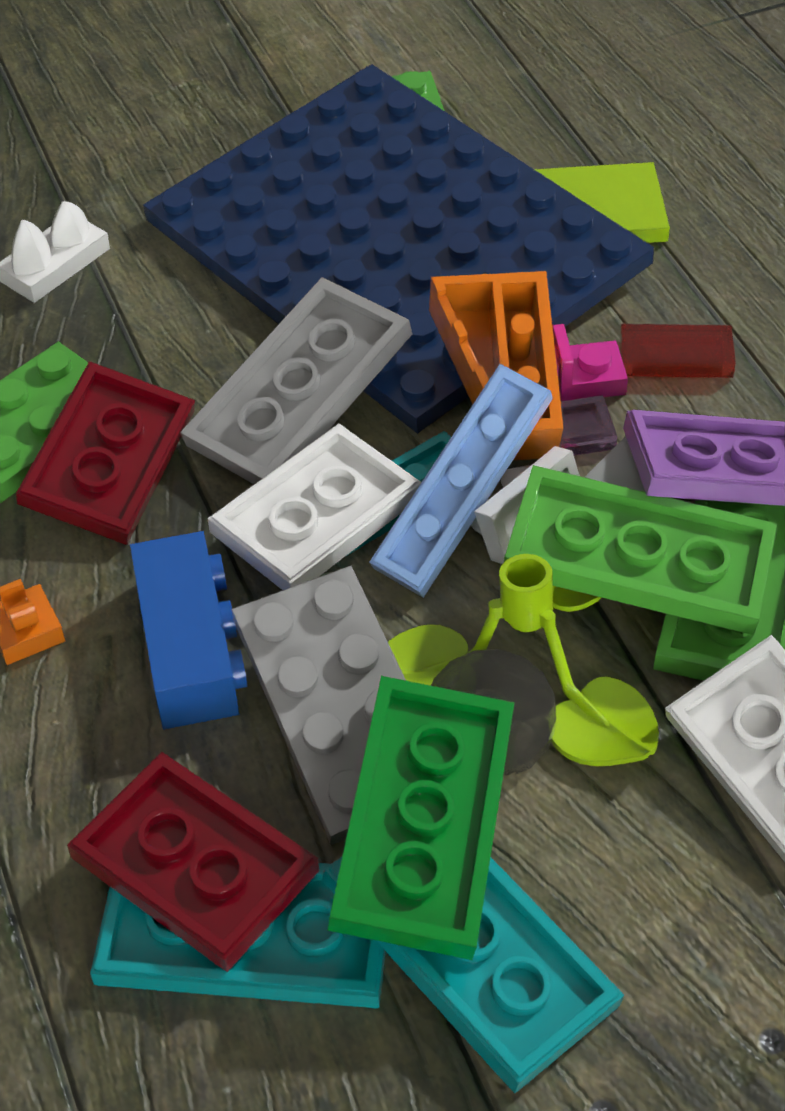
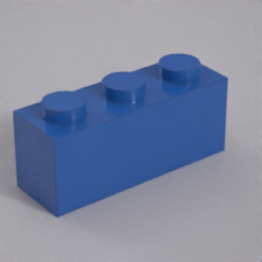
M204 531L130 544L154 691L163 730L239 715L235 689L248 686L241 649L228 651L226 639L236 638L237 632L233 621L231 601L218 602L217 591L227 590L221 554L208 555Z

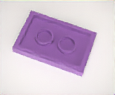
M627 410L623 430L647 496L785 506V422Z

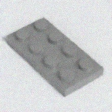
M322 277L180 432L186 446L247 481L256 484L325 434L410 338L412 330L409 319Z
M352 566L232 609L234 624L330 845L343 841L347 837L381 676L406 680Z

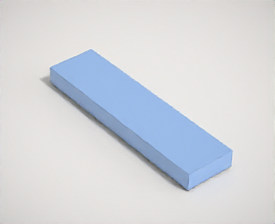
M499 364L369 563L373 569L424 598L476 518L474 511L487 501L552 401L553 397L549 389Z

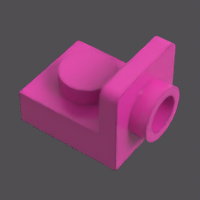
M564 324L552 325L561 402L626 395L628 377L616 340L570 345Z

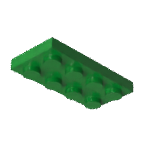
M381 676L327 931L473 960L478 942L514 702Z

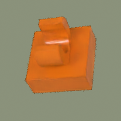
M18 579L0 587V652L6 665L66 642L62 626L40 584L25 589L22 580Z

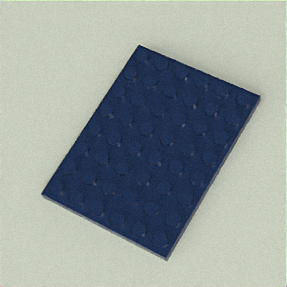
M373 64L360 70L143 204L146 220L277 324H280L322 277L409 319L412 335L363 391L417 434L469 397L429 312L431 277L546 271L552 325L564 324L566 327L653 264L654 257L653 246Z

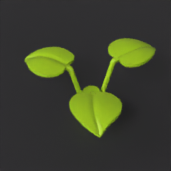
M519 554L507 559L501 565L499 570L500 598L489 601V614L474 648L469 652L465 638L457 631L442 625L418 626L406 630L388 641L406 681L473 694L477 687V680L471 665H475L482 660L499 619L504 618L512 628L521 632H533L542 627L545 631L562 690L566 697L570 699L556 705L549 714V738L554 747L569 760L590 766H612L642 761L656 752L659 740L658 724L652 708L639 691L622 680L607 676L593 679L581 692L575 687L557 632L553 608L565 612L578 611L598 602L601 597L553 586L551 565L540 556Z

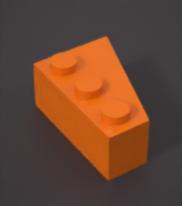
M547 272L431 277L429 312L472 404H474L499 364L549 389L552 393V401L513 460L540 459L554 446L559 447L563 432V420Z

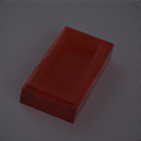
M621 324L620 354L627 376L734 378L736 361L732 325Z

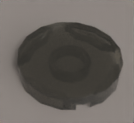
M501 649L474 650L450 661L433 679L431 686L514 702L503 776L514 772L517 775L530 769L548 750L556 728L555 694L544 673L525 657Z

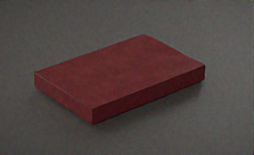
M89 361L16 492L17 504L128 545L182 437L180 432L189 423L194 413L195 400Z
M163 752L67 844L70 857L226 972L232 968L319 872V862L316 856Z

